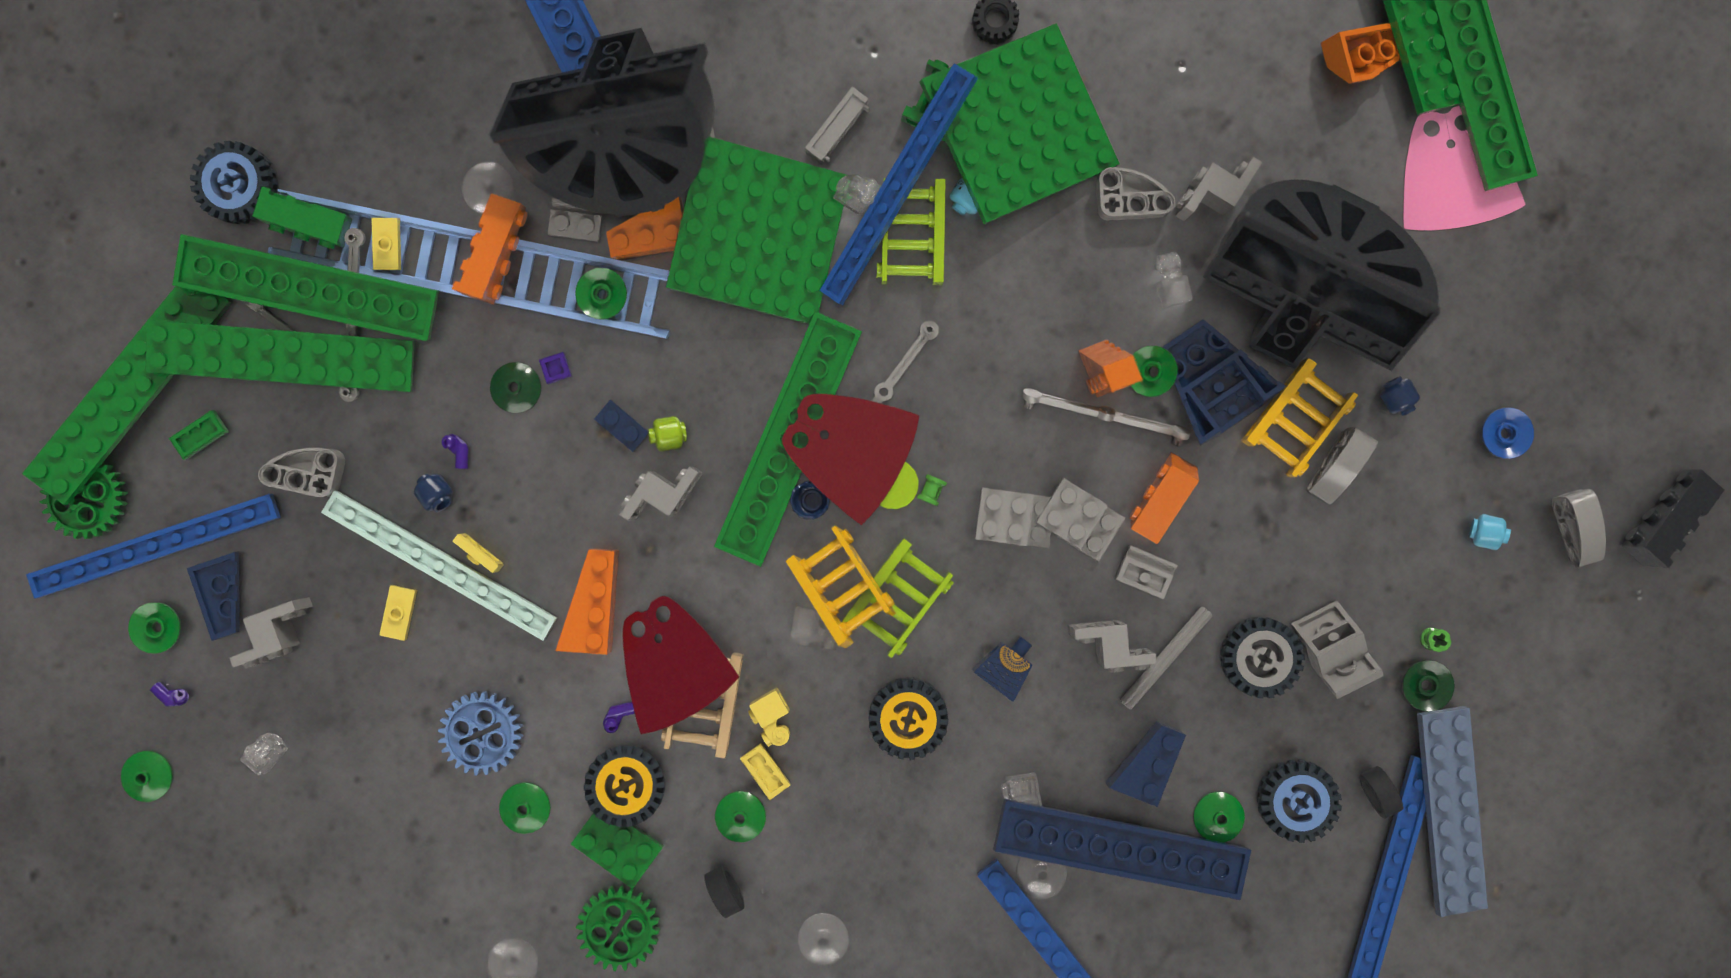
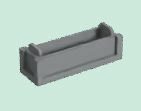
M851 87L805 147L806 153L821 165L825 161L829 163L830 158L828 156L864 110L866 112L870 111L869 104L867 103L869 99L854 87Z

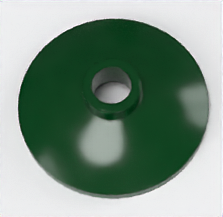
M511 362L501 366L494 373L490 382V393L493 401L502 410L511 413H522L531 409L537 403L541 395V381L538 374L530 366L520 362ZM513 382L518 385V389L515 392H512L509 388Z
M1423 660L1415 663L1407 670L1403 678L1402 688L1406 700L1413 707L1429 712L1439 710L1449 703L1454 693L1455 684L1454 678L1446 666L1433 660ZM1427 680L1429 682V686L1426 689H1423L1422 682Z

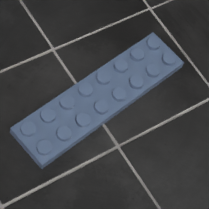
M1461 706L1417 713L1435 913L1440 917L1488 909L1470 708Z

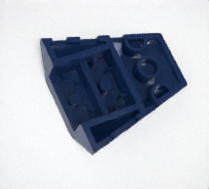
M1204 319L1162 347L1168 350L1176 360L1178 374L1175 386L1200 445L1223 434L1261 408L1286 387L1283 383L1269 375V372L1261 365L1258 366L1245 352L1237 349L1230 343L1229 339Z

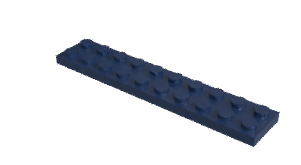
M1004 799L993 850L999 853L1241 900L1251 855V849L1247 847Z

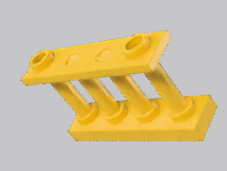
M1310 358L1303 359L1284 383L1286 387L1273 397L1241 439L1249 447L1262 444L1291 466L1285 474L1288 477L1304 474L1309 467L1307 463L1341 417L1344 414L1348 415L1356 405L1354 400L1358 396V394L1352 392L1347 393L1343 397L1315 376L1313 369L1317 363ZM1302 383H1309L1337 405L1329 417L1299 396L1300 392L1297 390ZM1287 403H1293L1322 426L1313 438L1283 416L1284 412L1282 410ZM1271 424H1278L1306 446L1298 458L1268 436L1269 433L1266 431Z
M835 525L831 529L836 535V539L808 559H801L793 555L786 560V563L838 646L847 648L854 643L850 637L854 629L882 610L890 616L895 615L896 612L892 608L895 605L893 599L887 592H882L851 544L854 542L851 534L847 529L842 530ZM843 546L850 559L822 579L814 580L810 573L813 571L812 568ZM856 567L864 580L834 601H828L823 594L826 592L825 589ZM870 588L877 601L848 622L843 621L841 623L836 615L839 613V609Z

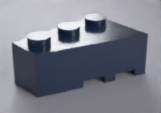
M1156 721L1136 745L1137 747L1127 759L1123 760L1117 771L1107 779L1106 785L1110 789L1158 807L1186 735L1178 729Z

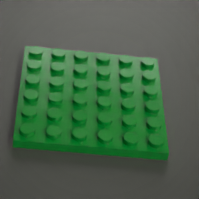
M1057 23L956 64L978 79L946 131L944 138L983 224H987L1101 174L1106 168L1116 167L1120 164ZM951 67L922 78L919 81L929 104Z
M710 137L701 168L687 191L665 288L810 324L814 312L819 313L823 296L820 289L827 279L850 175Z

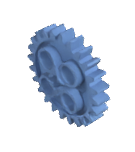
M487 691L482 692L480 698L477 692H473L470 699L467 695H463L461 697L462 704L456 700L452 702L454 709L448 708L445 710L449 717L441 718L440 722L446 726L438 729V732L445 734V737L438 740V742L446 743L447 746L441 752L451 753L447 761L456 759V769L463 764L465 765L464 773H468L473 768L475 776L480 774L481 769H483L485 775H488L491 772V767L495 772H498L501 769L500 763L503 766L509 764L507 757L512 759L516 757L512 749H519L521 747L516 740L523 737V734L517 733V730L523 724L515 723L514 720L520 715H512L510 713L514 705L507 708L504 706L506 698L498 702L496 693L489 699ZM483 710H487L492 714L491 722L483 720ZM460 721L468 724V733L461 732L459 729ZM498 722L501 723V727L491 730L483 736L472 739L465 744L460 743L461 739L469 737ZM494 733L502 736V745H497L493 742L492 737ZM471 744L478 746L480 750L479 756L471 754L469 750Z

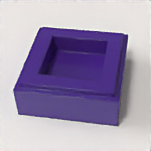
M565 352L539 359L548 385L573 377Z

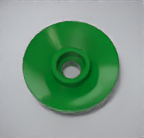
M594 268L587 271L579 279L575 290L576 301L580 309L589 317L609 319L623 309L627 299V288L623 279L613 270ZM601 290L607 291L605 299H600L599 297Z
M1151 345L1140 348L1133 354L1142 381L1130 385L1137 393L1147 397H1156L1163 395L1172 388L1177 378L1178 367L1175 358L1168 350ZM1156 367L1158 374L1153 377L1150 374V370Z
M159 602L146 603L138 607L131 615L128 624V632L133 644L140 650L152 654L170 649L177 642L181 631L180 620L176 612L168 605ZM157 623L161 624L160 632L155 628Z
M141 751L132 755L126 760L121 770V783L125 792L133 799L141 802L155 801L164 796L170 789L173 780L172 768L167 759L153 751ZM140 774L146 777L145 782L141 781Z
M528 782L518 783L507 789L499 804V812L504 824L512 831L522 834L539 830L547 822L551 810L550 800L546 792L541 787ZM519 806H525L527 813L521 814Z
M736 791L726 795L719 802L715 812V822L718 830L724 837L734 842H747L754 839L761 833L766 821V811L763 803L754 794L746 791ZM736 815H743L745 820L742 823H738L735 820Z
M1212 792L1199 800L1194 809L1193 820L1197 831L1202 837L1207 840L1224 843L1234 839L1241 832L1245 821V814L1241 803L1234 796L1226 792ZM1224 815L1225 821L1223 823H1218V816Z

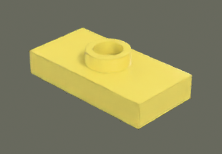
M372 218L373 270H401L400 218Z
M466 533L457 534L453 542L468 553L466 557L474 564H482L492 573L499 572L504 566L503 562Z
M390 585L380 636L403 641L407 640L417 590Z
M762 743L740 757L769 800L791 785Z

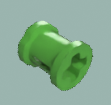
M927 474L923 490L916 498L938 507L939 502L937 500L947 482Z
M1432 627L1425 629L1421 633L1420 642L1428 650L1436 652L1446 651L1451 645L1450 634L1445 630ZM1434 635L1436 636V639L1439 640L1437 644H1435V641L1433 640Z

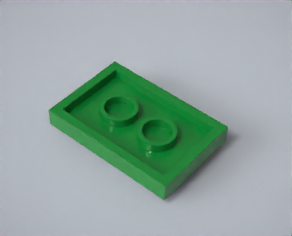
M594 813L571 843L572 846L632 889L663 848L661 843L636 825L629 827L609 825L598 819Z

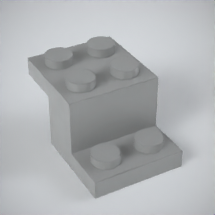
M1253 157L1247 163L1243 161L1239 167L1235 168L1232 174L1215 163H1212L1207 168L1202 167L1189 184L1193 188L1188 189L1186 194L1184 193L1178 201L1176 207L1179 210L1175 216L1183 221L1195 212L1200 202L1221 215H1225L1235 207L1262 162Z
M695 467L683 468L675 479V482L678 483L677 486L656 472L648 471L646 474L642 473L634 485L637 487L634 494L631 496L627 495L622 502L620 508L623 511L620 516L628 521L636 520L647 502L668 516L676 515L703 473Z
M1062 478L1036 523L1099 562L1125 518L1108 508L1106 503Z
M981 488L975 539L1049 548L1051 531L1039 525L1036 521L1051 497Z
M310 597L289 601L244 618L243 622L254 649L230 657L232 667L243 665V668L247 669L268 662L276 657L292 653V647L299 645L300 642L291 620L306 615L305 610L313 607Z
M1338 601L1291 623L1294 632L1306 646L1311 666L1336 699L1383 676L1382 669L1368 653L1364 633Z
M1119 620L1068 625L1069 635L1080 643L1095 642L1097 663L1104 669H1108V672L1124 671V667L1128 666L1134 667V670L1150 669V664H1157L1156 653L1147 648L1129 650L1127 624Z

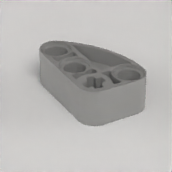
M1106 168L1096 180L1097 212L1104 220L1161 218L1170 213L1175 206V198L1169 190L1155 179L1132 169ZM1111 176L1115 181V186L1107 187L1103 183V177ZM1156 199L1165 200L1167 209L1160 210L1156 206ZM1130 201H1139L1142 205V210H1132ZM1108 202H1112L1111 206L1115 205L1116 207L1112 212H1109V208H1105Z
M1356 427L1343 430L1311 480L1307 491L1326 503L1332 504L1361 471L1374 452L1378 441Z
M296 449L283 453L264 464L259 469L258 478L263 485L315 497H330L333 491H339L345 457L340 451L334 449ZM329 454L334 458V463L331 467H328L326 464V457ZM274 468L278 472L276 481L271 479V471ZM298 474H301L303 477V484L300 487L295 482ZM322 482L328 485L327 490H325L324 487H321Z
M1580 489L1552 498V507L1572 564L1579 568L1603 560L1606 551V532L1602 510L1596 494L1590 489Z

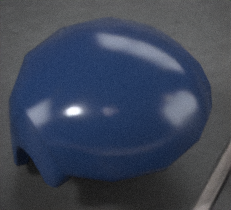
M805 481L792 490L790 503L792 510L800 518L814 520L826 513L829 508L830 499L811 481Z

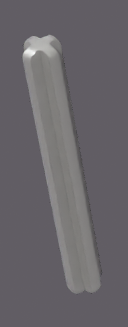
M1204 607L1198 609L1156 658L1157 664H1151L1150 669H1146L1120 700L1121 703L1128 709H1132L1211 619L1212 614Z

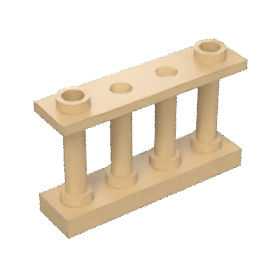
M733 653L731 659L727 658L738 673L739 678L720 696L721 699H724L723 709H718V711L702 709L690 716L716 721V724H720L719 734L710 736L675 730L676 724L662 730L661 741H665L664 749H670L673 740L712 746V749L716 750L715 757L726 758L744 654Z

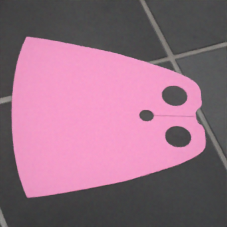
M1460 106L1453 107L1448 113L1444 114L1437 111L1419 115L1415 121L1405 168L1404 229L1444 230L1465 227L1505 216L1525 206L1517 183L1489 191L1484 190L1467 130L1461 131L1455 126L1456 117L1462 114ZM1435 121L1439 124L1440 130L1436 136L1430 137L1425 134L1424 125L1426 122ZM1449 139L1454 140V148L1447 147L1446 142Z

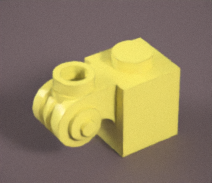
M775 688L752 701L749 705L751 710L748 711L754 724L759 723L763 728L764 732L761 733V736L768 747L772 744L776 746L784 745L790 736V730L786 725L777 724V720L789 713L790 708L779 689Z

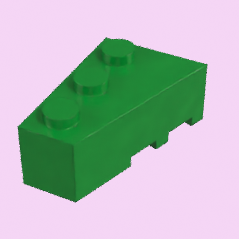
M263 186L261 187L253 217L269 225L268 230L284 234L285 230L293 232L294 238L309 242L310 238L319 240L318 245L334 250L335 246L344 248V236L347 230L350 229L352 218L346 214L314 203L310 204L297 200L296 197L290 195L284 196L274 193L269 188Z

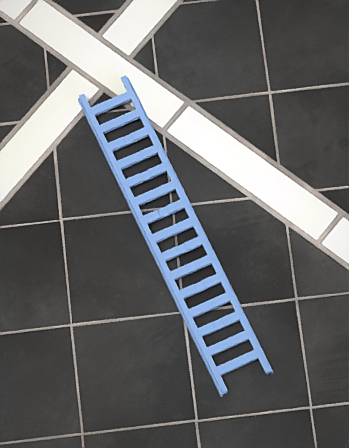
M278 189L277 192H280L281 195H290L296 197L297 200L310 204L314 203L349 215L352 218L350 229H359L361 218L371 220L372 218H400L401 270H390V272L373 270L371 234L365 266H360L359 273L468 297L452 290L453 285L451 283L461 238L472 240L473 236L481 231ZM411 228L424 230L415 277L402 274ZM436 233L449 236L440 282L427 280ZM294 237L292 238L290 251L268 247L267 253L348 270L349 245L346 242L344 248H342L340 261L327 259L329 248L318 245L319 240L315 256L303 254L305 241ZM519 239L516 250L524 251L515 298L501 295L499 300H495V303L665 339L669 337L670 330L650 326L659 281H667L668 270ZM535 254L549 257L540 303L526 300ZM560 259L574 262L565 308L551 305ZM585 264L624 272L623 281L627 288V299L623 309L615 315V318L595 319L589 317L584 312L576 311L575 290L579 279L584 273ZM505 275L503 276V279H502V282H501V285H502V286H503V283H504ZM635 275L649 277L639 324L625 321ZM601 290L599 297L604 299L605 290Z

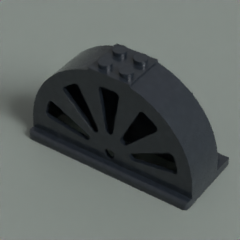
M642 28L595 37L583 68L512 83L489 136L494 144H499L509 161L527 180L548 195L571 206L597 213L613 214L616 217L632 216L637 213L655 212L664 209L666 204L683 194L696 178L701 168L712 131L715 113L714 99L711 86L703 69L708 54L707 48L702 43L653 53Z
M1294 179L1273 182L1258 189L1248 199L1223 237L1216 255L1203 275V278L1267 309L1254 327L1249 347L1294 369L1319 337L1322 336L1392 371L1440 313L1438 286L1434 272L1426 256L1413 238L1396 221L1380 210L1379 206L1335 184L1329 185L1316 181Z

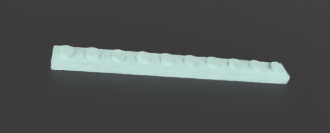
M337 490L333 491L321 512L542 641L546 639L557 620V617Z

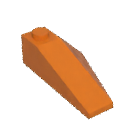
M1390 23L1338 32L1321 42L1327 68L1349 84L1371 80L1400 60Z

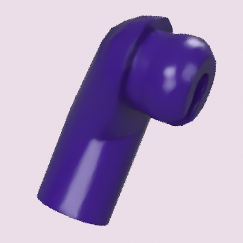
M445 435L441 443L445 449L448 448L455 454V468L468 469V445L457 435Z
M157 682L150 689L167 707L182 706L189 699V694L186 690H168L161 682Z
M623 703L609 708L603 720L604 730L607 733H615L618 730L623 716L635 714L633 703Z

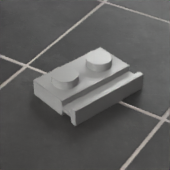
M552 198L547 235L600 243L603 213L580 209Z
M1129 545L1115 579L1164 599L1178 565Z

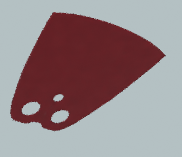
M831 394L807 395L803 398L797 409L798 419L794 424L788 426L783 435V446L805 476L835 505L862 525L876 511L896 481L913 444L919 415L860 398ZM812 404H819L823 408V416L818 420L809 418L807 414V409ZM821 431H827L829 433V437L827 439H822L820 437ZM803 432L808 436L806 447L797 448L793 445L792 437L795 433Z
M661 596L652 601L646 611H636L625 619L623 624L625 668L640 734L667 728L694 715L719 698L739 678L734 667L709 634L687 611L671 598ZM661 606H666L670 610V618L667 622H660L656 617V611ZM636 621H641L645 625V633L642 637H635L632 634L631 627ZM656 634H661L662 636L660 643H657L654 639Z

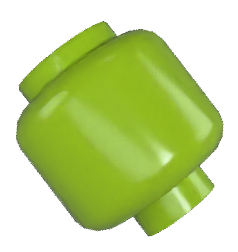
M676 416L655 419L652 428L648 429L650 444L655 443L659 451L680 449L683 442L687 441L684 422H680Z

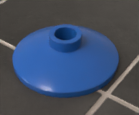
M1509 407L1501 408L1492 412L1486 418L1482 427V439L1486 448L1493 455L1499 458L1512 459L1523 455L1530 448L1534 439V427L1530 418L1521 410ZM1503 429H1506L1508 432L1506 438L1501 436Z

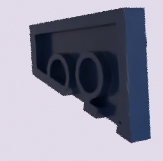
M239 551L187 568L211 641L240 632Z

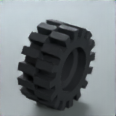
M1011 0L978 1L972 17L974 32L977 31V36L979 38L983 37L986 43H988V40L992 41V44H997V41L1003 43L1007 38L1010 39L1019 23L1020 13L1019 9H1016V2L1012 3ZM993 9L1002 11L1005 15V23L1000 27L990 26L986 21V14Z

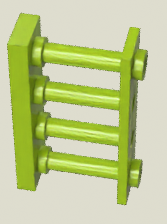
M935 179L934 186H929V189L912 188L907 199H929V202H934V212H929V214H897L892 224L929 225V227H933V237H929L928 240L888 239L887 230L882 239V262H877V278H882V284L887 285V275L928 276V279H933L932 285H943L946 179ZM888 250H928V253H933V263H928V266L887 265Z
M904 538L874 576V580L879 587L884 582L887 584L892 583L922 607L911 618L897 606H892L896 612L893 617L906 626L898 639L871 619L862 624V626L891 647L887 652L891 658L895 653L899 656L908 645L905 642L907 637L941 592L946 594L954 583L951 580L953 575L949 571L942 577L912 554L913 551L909 549L912 544ZM900 561L903 564L905 562L937 585L928 598L897 575V571L894 568ZM870 588L859 596L842 621L848 622L862 612L869 602L873 604L877 601Z

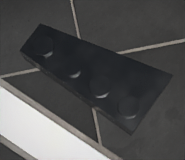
M1691 469L1682 472L1677 477V483L1673 488L1661 495L1657 506L1644 514L1642 523L1630 530L1626 535V541L1621 546L1643 566L1670 568L1674 562L1670 558L1675 551H1682L1686 545L1682 540L1685 536L1697 530L1700 525L1697 519L1707 515L1724 492V489L1702 469Z

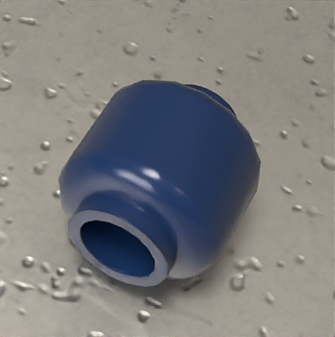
M1399 376L1382 385L1383 390L1380 392V397L1390 413L1396 414L1400 412L1404 416L1416 409L1414 405L1420 400V395L1410 379H1402Z
M424 474L417 480L414 495L425 510L440 512L451 504L453 490L440 474Z

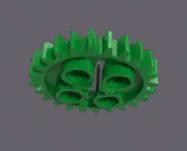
M103 462L78 492L82 493L83 497L76 495L70 502L68 510L65 508V505L46 491L40 490V493L46 495V499L39 502L47 504L48 507L42 511V514H51L47 522H57L54 528L55 531L64 529V536H71L73 534L74 539H81L82 537L84 539H92L93 535L99 537L103 536V531H112L110 524L120 523L115 516L125 514L119 508L128 504L121 500V497L127 495L128 492L120 491V487L126 483L117 482L116 479L120 476V472L110 473L113 465H104ZM100 485L103 487L104 490L103 495L101 497L98 494V488ZM90 499L92 501H98L100 503H103L104 507H101L95 502H85V500ZM89 509L93 511V518L91 520L88 518Z
M621 885L618 892L615 893L613 886H610L608 894L601 889L598 893L599 899L592 895L589 899L591 904L585 903L582 907L585 912H580L578 918L584 921L576 925L577 929L583 930L577 935V939H584L580 949H589L585 957L588 958L594 955L596 957L594 965L600 960L603 961L604 970L608 964H612L613 971L616 972L619 965H622L623 970L626 971L629 962L634 968L637 967L638 958L645 962L647 959L646 953L652 954L654 950L650 944L655 945L659 940L653 936L659 934L661 929L654 926L659 923L660 918L652 917L657 909H648L651 900L648 899L643 902L641 900L642 892L634 896V888H631L628 893H624V887ZM617 906L620 909L621 914H611L609 911V907ZM627 910H632L631 915L611 945L606 947L605 943L615 927L618 926ZM630 921H639L642 924V929H633ZM595 928H604L607 935L604 937L598 936ZM616 942H625L628 950H619Z

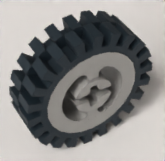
M1263 617L1245 619L1244 623L1239 622L1235 625L1236 628L1234 630H1230L1227 633L1229 635L1227 640H1223L1224 648L1220 651L1222 656L1220 662L1221 666L1224 667L1225 671L1223 672L1225 676L1228 677L1232 685L1249 696L1263 699V697L1275 698L1274 695L1285 694L1284 690H1290L1294 687L1292 683L1295 680L1298 682L1300 679L1298 673L1304 669L1301 663L1302 660H1305V655L1301 652L1303 646L1298 641L1299 637L1291 631V628L1274 619ZM1259 640H1271L1278 649V658L1273 650L1263 645L1252 647V644ZM1262 654L1267 658L1265 661L1258 659V655ZM1248 656L1249 662L1264 671L1272 670L1264 675L1252 674L1246 666V657Z

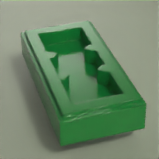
M210 410L171 436L169 440L181 458L187 460L229 431L216 411Z

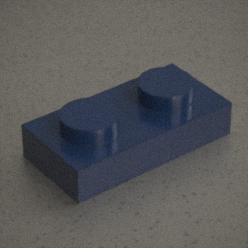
M609 400L594 418L595 421L632 452H635L648 437V430L612 400Z

